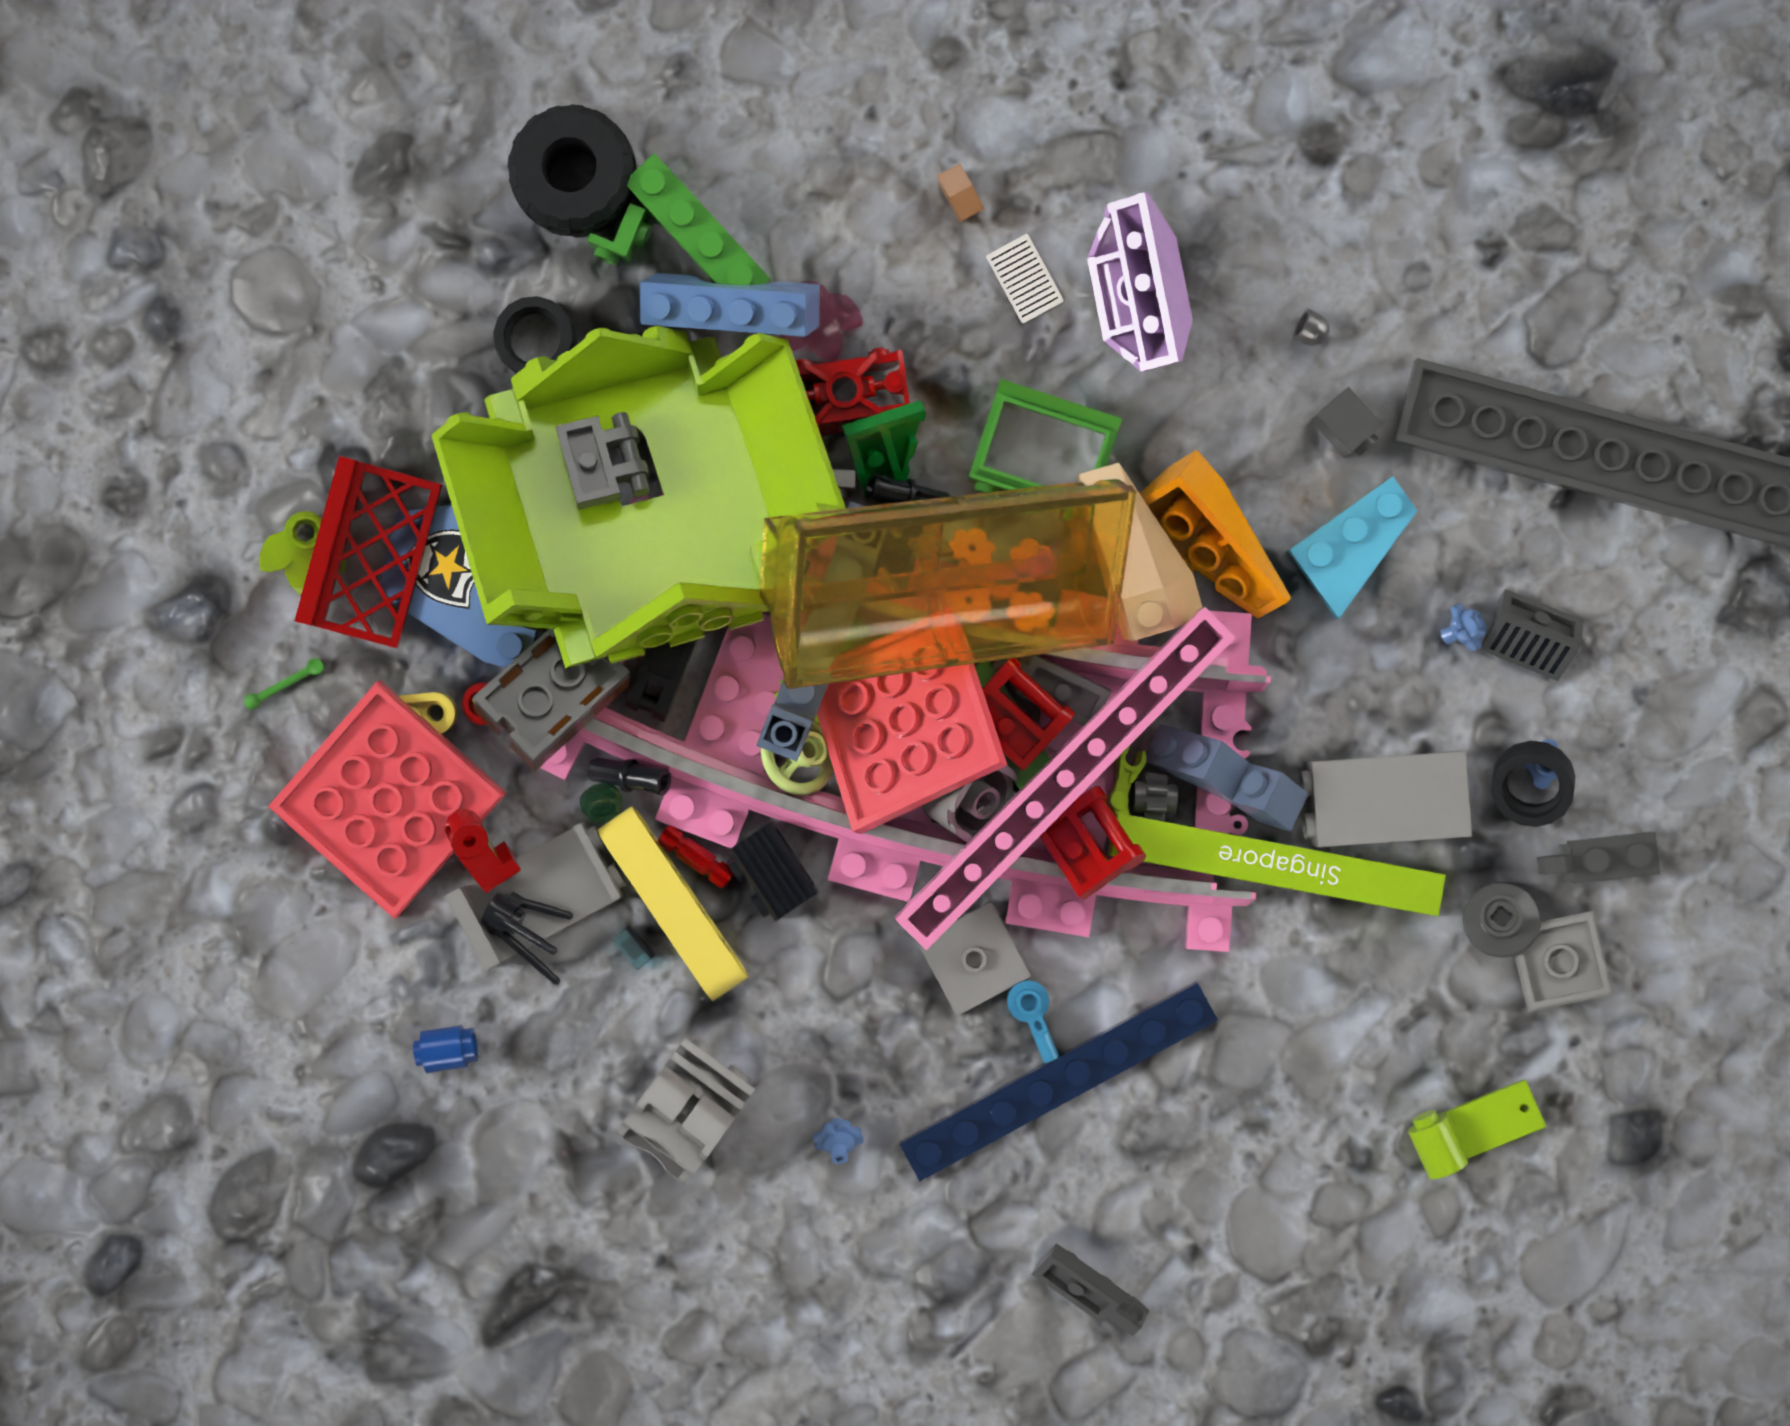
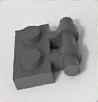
M626 412L613 415L611 419L614 428L602 431L598 416L556 426L557 436L578 510L621 500L618 488L619 483H630L635 497L644 496L650 492L647 482L650 473L646 461L640 458L637 447L640 441L637 428L631 425ZM608 449H620L624 463L612 466Z

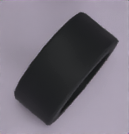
M538 296L520 298L507 305L498 316L493 331L494 347L501 361L515 374L522 370L527 362L515 354L511 346V333L516 323L527 315H544L557 325L560 331V344L557 352L550 359L557 360L559 355L570 351L577 345L576 329L571 319L552 300Z
M1530 740L1515 744L1501 754L1494 766L1491 794L1499 811L1507 819L1519 825L1538 827L1552 824L1565 815L1573 802L1576 775L1572 762L1562 750L1547 742ZM1528 763L1541 764L1555 772L1559 780V791L1554 798L1547 802L1539 804L1526 803L1515 798L1510 793L1507 785L1508 776L1517 766Z

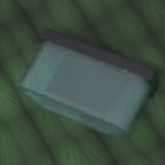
M628 925L612 939L637 970L656 955L631 925Z

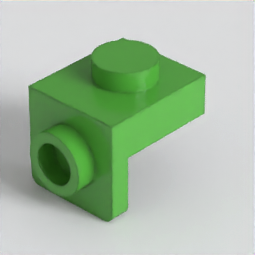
M629 203L613 242L590 233L587 242L595 250L594 256L617 266L619 260L631 264L637 248L645 247L652 231V224L648 223L650 218L646 210Z

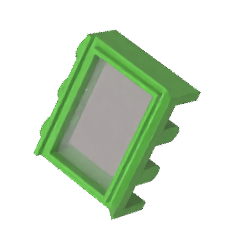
M1000 379L968 481L975 483L973 490L995 498H998L999 492L1015 496L1014 504L1035 511H1038L1039 506L1042 505L1056 510L1054 517L1070 523L1078 524L1080 518L1088 520L1089 517L1077 474L1107 466L1123 418Z

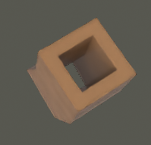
M960 163L937 175L938 185L959 223L985 209Z

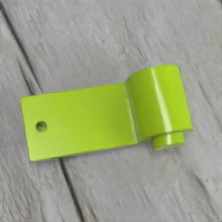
M1522 1079L1437 1114L1436 1110L1419 1114L1412 1119L1414 1125L1408 1129V1134L1428 1178L1439 1179L1463 1169L1468 1164V1158L1547 1126L1526 1079Z

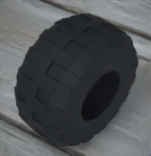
M558 105L533 116L526 122L527 124L522 130L517 133L508 156L509 183L521 209L537 225L560 236L587 237L590 233H600L610 228V225L624 215L629 203L633 200V194L627 185L630 175L637 169V164L632 146L626 135L605 114L596 109L586 108L583 105ZM571 151H583L592 155L596 159V172L592 181L585 188L575 192H562L551 186L550 172L554 163L562 155Z

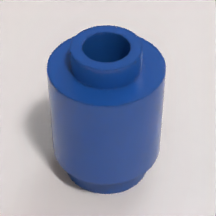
M462 1025L421 1031L420 1040L413 1042L416 1066H423L428 1074L466 1068L468 1063L478 1061V1045L474 1028L464 1029Z

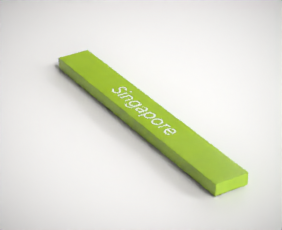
M1115 813V817L1133 844H1139L1145 852L1146 858L1143 862L1439 917L1445 874ZM1110 840L1108 855L1115 856L1119 852Z

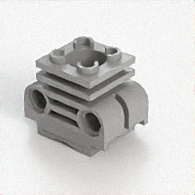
M687 1038L682 1041L615 1133V1135L630 1146L642 1149L653 1155L661 1163L664 1170L683 1185L696 1173L704 1160L710 1155L734 1121V1116L742 1109L745 1104L744 1102L755 1090L748 1084L750 1078L743 1071L733 1065H730L727 1069L713 1058L715 1052L709 1046L697 1039L691 1042Z

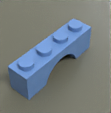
M656 273L640 282L641 325L806 337L819 327L820 284L778 281L759 285H726L706 282L694 275Z

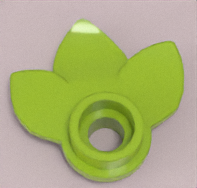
M309 511L295 513L287 520L284 531L270 535L266 539L260 552V570L262 572H274L284 569L289 584L300 596L322 518ZM307 524L313 528L314 536L312 539L304 541L298 537L297 530L301 525ZM346 560L341 563L340 574L345 571Z

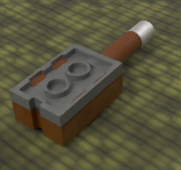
M548 629L472 697L474 710L498 735L504 730L509 733L511 749L535 772L629 686L630 671L621 662L610 664L608 657L565 669L554 630Z

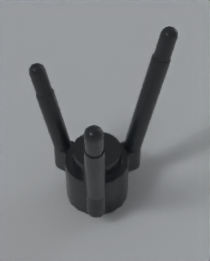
M514 891L508 898L501 893H497L485 909L481 922L491 927L490 933L504 940L553 984L558 985L560 978L512 935L518 933L539 948L554 955L557 953L555 946L521 925L526 913L520 910V908L523 907L567 920L573 918L572 912L526 899Z

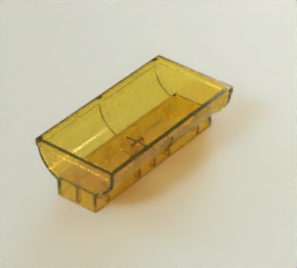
M1107 479L1099 480L1093 485L1076 482L764 518L760 597L770 611L773 639L777 657L784 674L783 682L787 689L1114 644L1137 491L1132 485H1126L1121 480Z

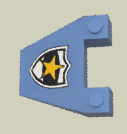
M452 505L438 506L408 613L483 662L507 667L541 637L544 632L524 627L486 624ZM415 509L408 511L412 516L423 509ZM402 511L397 512L395 525L406 519ZM424 516L414 521L419 530ZM410 524L392 534L391 542L401 557L415 549L418 538ZM390 550L388 551L385 565L395 560ZM413 557L403 562L408 571ZM397 565L383 573L381 585L390 598L404 590L407 579ZM401 598L394 601L393 604L399 607Z

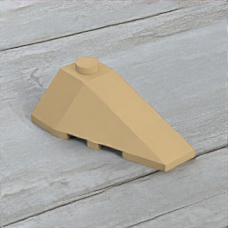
M1120 463L1077 474L1122 639L1136 641L1184 625L1202 608L1194 575Z

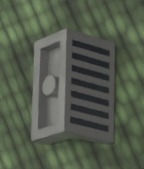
M1505 589L1498 599L1495 622L1483 639L1480 650L1559 681L1581 647L1584 620Z

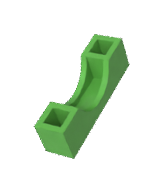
M655 153L630 175L627 187L633 194L636 202L646 210L648 215L674 238L712 283L726 285L772 283L770 277Z

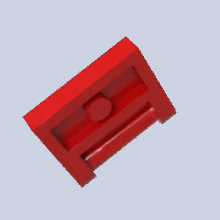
M1011 655L982 686V690L1003 753L1024 771L1072 720L1076 712L1067 704L1062 706L1020 668L1022 663ZM1008 680L1051 719L1044 728L1037 724L1000 690Z
M1101 786L1090 788L1080 795L1039 836L1078 897L1082 900L1090 897L1124 871L1138 866L1146 858V854L1141 846L1133 844L1107 805L1108 797ZM1088 812L1094 814L1119 852L1110 860H1108L1081 818Z

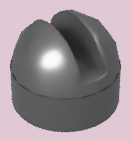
M1309 308L1306 309L1296 324L1293 339L1309 346L1321 344L1325 340L1321 334L1327 335L1330 330L1327 319L1316 311Z

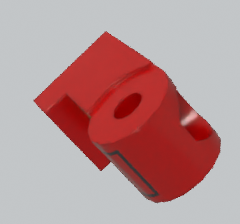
M461 809L447 817L444 823V831L450 841V845L485 894L521 871L513 852L505 841L496 847L492 845L478 814L474 811Z

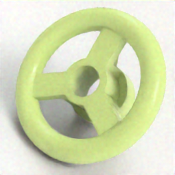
M815 720L797 762L786 758L778 768L774 753L761 748V758L768 776L780 789L787 793L799 796L816 793L828 783L834 769L820 725ZM802 766L807 768L817 766L821 768L818 775L809 782L798 783L789 779L794 771Z

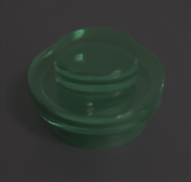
M600 783L587 788L580 796L579 804L582 812L591 821L604 823L619 814L622 796L616 786Z

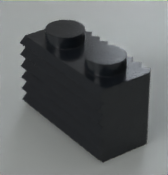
M773 821L728 850L733 858L728 860L727 864L740 882L745 879L749 881L756 892L750 898L764 918L771 914L773 919L777 921L819 892Z

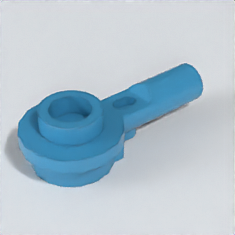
M1021 981L1008 992V1009L1013 1017L1028 1023L1043 1063L1051 1062L1057 1059L1059 1055L1043 1017L1049 1006L1048 993L1043 985L1037 981Z

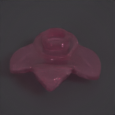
M806 280V281L800 282V283H809V284H820V283H818V282H816V281H812V280ZM820 284L819 327L806 337L779 336L780 338L788 339L792 352L806 344L817 357L833 362L837 359L842 348V330L862 326L863 319L859 308L852 299L842 293H828L827 289Z

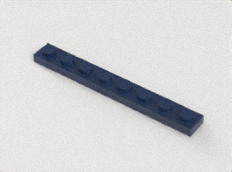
M1195 981L1060 1054L1057 1059L1034 1068L899 1141V1145L920 1182L1218 1021L1198 982Z

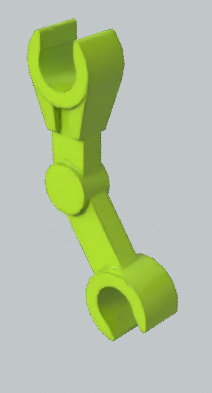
M1130 745L1115 760V782L1106 801L1114 815L1115 813L1130 815L1128 793L1131 784L1144 768L1147 760L1145 751L1137 752L1135 763L1133 766H1130L1126 762V754Z

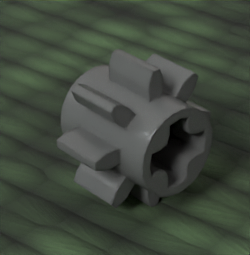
M1145 772V781L1134 780L1132 812L1142 813V818L1163 822L1165 815H1175L1178 803L1177 783H1167L1168 774Z

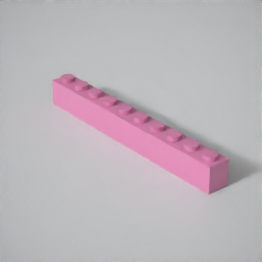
M1206 607L1199 609L895 916V920L927 950L1236 637Z

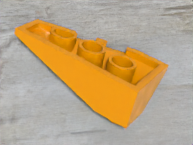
M1197 449L1167 467L1140 492V495L1191 572L1193 573L1196 570L1214 582L1217 592L1248 613H1252L1257 619L1289 602L1290 594L1226 483Z

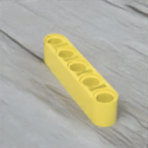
M634 806L629 807L597 829L600 838L712 1001H715L749 978L739 958L665 849L659 845L658 839Z

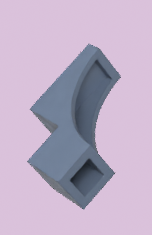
M1159 725L1146 751V765L1150 768L1196 785L1229 802L1260 823L1290 832L1309 795L1284 773L1249 763L1223 741L1167 725Z

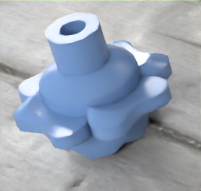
M1461 603L1452 606L1450 626L1441 630L1443 641L1447 645L1458 641L1466 645L1471 652L1482 648L1480 639L1486 635L1487 626L1481 613L1478 610L1465 609Z
M834 1118L828 1123H824L822 1130L812 1135L815 1149L831 1154V1161L835 1164L847 1162L848 1153L852 1152L854 1147L864 1142L861 1128L852 1127L850 1121H844L840 1118Z

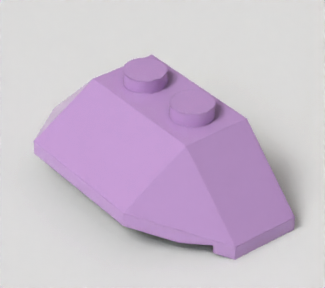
M1143 192L1109 203L1103 214L1105 218L1096 233L1087 258L1103 340L1122 357L1134 364L1133 366L1140 372L1182 362L1193 318L1177 238L1149 193Z

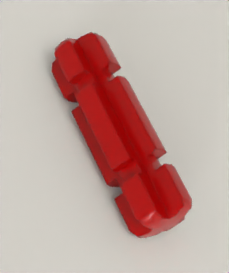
M670 825L667 826L658 838L659 845L669 852L675 851L677 858L702 876L704 874L708 875V880L717 887H725L734 875L729 865L723 861L720 863L716 861L714 854L692 838L686 839L683 837L684 833L678 828Z

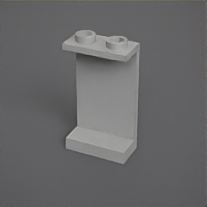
M1466 751L1305 762L1306 771H1300V787L1309 794V813H1303L1302 819L1303 833L1305 839L1311 838V846L1332 847L1472 837Z
M586 821L573 826L572 829L516 858L521 871L486 894L478 883L473 881L445 895L485 971L518 954L504 940L490 933L491 927L481 922L485 909L497 893H501L508 898L514 891L526 899L572 912L573 918L567 920L521 907L520 910L526 913L521 925L543 939L625 896L622 887L627 885L626 880L616 863L609 865L602 852L607 847L597 832L598 828L595 825L589 828ZM518 933L512 935L526 948L535 945Z

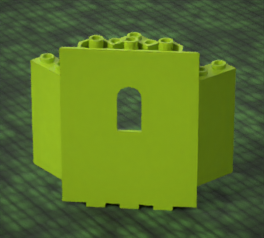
M665 326L650 327L643 332L642 337L638 334L610 331L608 328L594 329L587 333L585 339L570 351L559 355L557 360H552L545 356L529 360L525 367L511 378L513 389L489 395L484 399L489 418L472 416L467 412L457 413L450 416L443 426L431 434L486 624L553 629L565 669L604 657H608L610 664L645 655L644 648L657 647L669 642L670 647L705 638L703 631L717 630L727 625L730 630L758 623L764 621L763 612L802 602L803 599L790 562L851 523L789 341L785 338L764 333L749 336L741 347L730 355L722 357L716 338L706 337L689 342L685 331L670 329ZM626 412L631 425L635 426L637 431L646 440L663 495L622 506L621 501L617 500L578 510L557 436L556 426L598 416L602 431L614 428L611 419L613 415Z

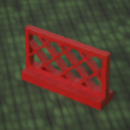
M339 455L294 621L398 649L443 485ZM369 473L382 477L391 493L369 504L361 491L365 474ZM391 480L405 483V485L395 489ZM414 486L431 490L426 508L411 516L399 495ZM395 498L406 519L384 530L373 509ZM360 499L364 508L355 512L358 500ZM368 513L380 534L358 546L350 532L352 522ZM424 516L419 530L414 521ZM410 524L418 538L416 547L400 557L388 535ZM383 539L395 560L373 571L362 550ZM347 540H349L353 549L344 553ZM357 554L369 575L347 587L339 573L342 561ZM413 557L408 571L403 562ZM398 565L407 580L404 590L389 598L377 576ZM372 580L384 601L362 612L351 591ZM337 581L342 590L333 595ZM346 595L357 616L344 624L327 621L330 603ZM401 598L397 613L392 603ZM387 606L395 619L391 638L375 634L366 617ZM361 621L366 631L350 626Z

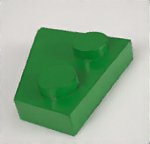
M921 400L842 425L865 498L867 495L865 494V488L871 473L904 481L908 478L910 471L909 461L914 457L918 445L916 438L920 421H925L926 412Z

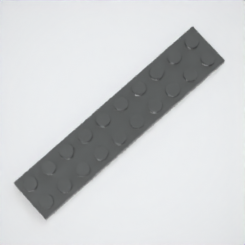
M1420 358L1414 360L1393 442L1790 549V458Z

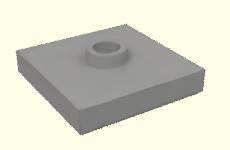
M991 901L959 917L927 950L918 943L956 1016L1031 977Z
M1594 911L1541 921L1540 931L1534 943L1524 952L1514 956L1527 1012L1614 995Z

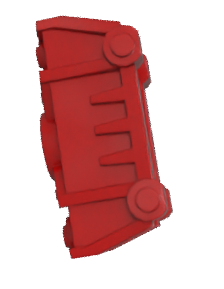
M884 347L874 348L868 352L867 357H854L847 360L840 359L833 362L826 361L819 364H812V361L807 359L795 360L802 382L816 379L823 381V383L813 384L814 390L806 391L808 399H815L816 405L826 404L814 416L822 439L823 436L844 433L842 425L910 403L902 350L889 353V349H884ZM899 365V369L886 375L885 380L874 381L873 375L862 377L866 372L888 370ZM842 378L852 380L857 387L855 397L848 402L837 400L832 393L834 383ZM886 389L891 394L903 395L904 403L879 407L866 398L875 397L876 390Z

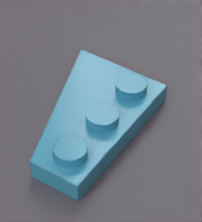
M1392 476L1287 552L1337 620L1418 510Z

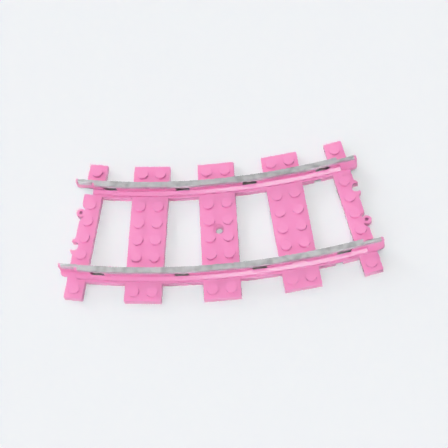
M647 494L633 497L630 503L633 504L653 497ZM839 531L800 556L809 561L799 588L803 601L794 604L788 623L763 614L764 621L730 630L728 626L685 741L605 707L540 767L563 780H567L585 743H588L623 760L634 759L638 764L669 769L671 784L668 792L662 799L655 820L728 848L737 845L750 810L838 838V843L828 876L829 881L906 902L910 901L920 861L945 866L965 846L964 844L968 843L939 823L931 822L932 819L925 814L922 806L865 833L858 834L852 832L842 797L821 790L805 796L793 795L780 789L770 779L767 772H764L761 748L756 745L771 706L775 703L776 697L774 694L780 690L781 684L779 682L784 679L836 545L835 540ZM916 553L906 592L903 593L868 582L855 617L862 619L865 624L895 633L947 607L949 603L943 598V591L946 586L956 585L963 578L968 579L972 585L980 584L982 571L970 567L964 568L959 564ZM1064 589L1060 590L1054 630L1046 629L1043 632L1033 630L1029 634H1023L1016 630L1013 621L987 616L986 614L981 615L977 623L969 624L964 622L960 615L958 616L973 662L976 655L994 659L999 649L1020 658L1023 650L1031 651L1029 653H1036L1111 689L1107 701L1161 648L1138 644L1139 640L1130 641L1122 639L1111 597ZM1210 611L1236 638L1198 676L1199 678H1196L1184 691L1202 693L1199 735L1223 741L1245 759L1250 755V752L1248 750H1238L1233 744V737L1240 730L1250 731L1252 729L1245 720L1247 692L1257 693L1264 691L1271 683V676H1267L1265 668L1249 665L1252 613ZM1040 709L1038 724L1044 728L1051 719ZM1071 720L1045 748L1050 759L1083 725ZM1115 761L1084 792L1095 786H1101L1108 796L1115 782ZM1196 786L1193 827L1242 835L1248 829V821L1243 815H1230V811L1235 808L1234 805ZM1088 812L1081 818L1104 851L1106 833L1094 814ZM1235 821L1240 823L1238 828H1234ZM1040 837L999 877L1000 879L1012 881L1005 917L1006 924L1089 937L1096 895L1188 906L1185 948L1193 950L1229 952L1232 906H1248L1256 899V892L1217 888V883L1214 882V875L1142 862L1138 866L1124 871L1090 897L1082 900L1078 897ZM1106 855V857L1108 858V860H1110L1111 858L1114 857V856H1108V855Z

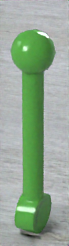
M318 658L310 659L306 668L258 694H248L244 699V705L250 710L257 709L261 701L308 675H320L325 669L324 662Z

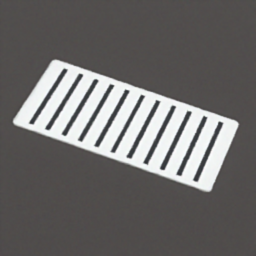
M1028 234L986 255L1021 323H1025L1064 302Z

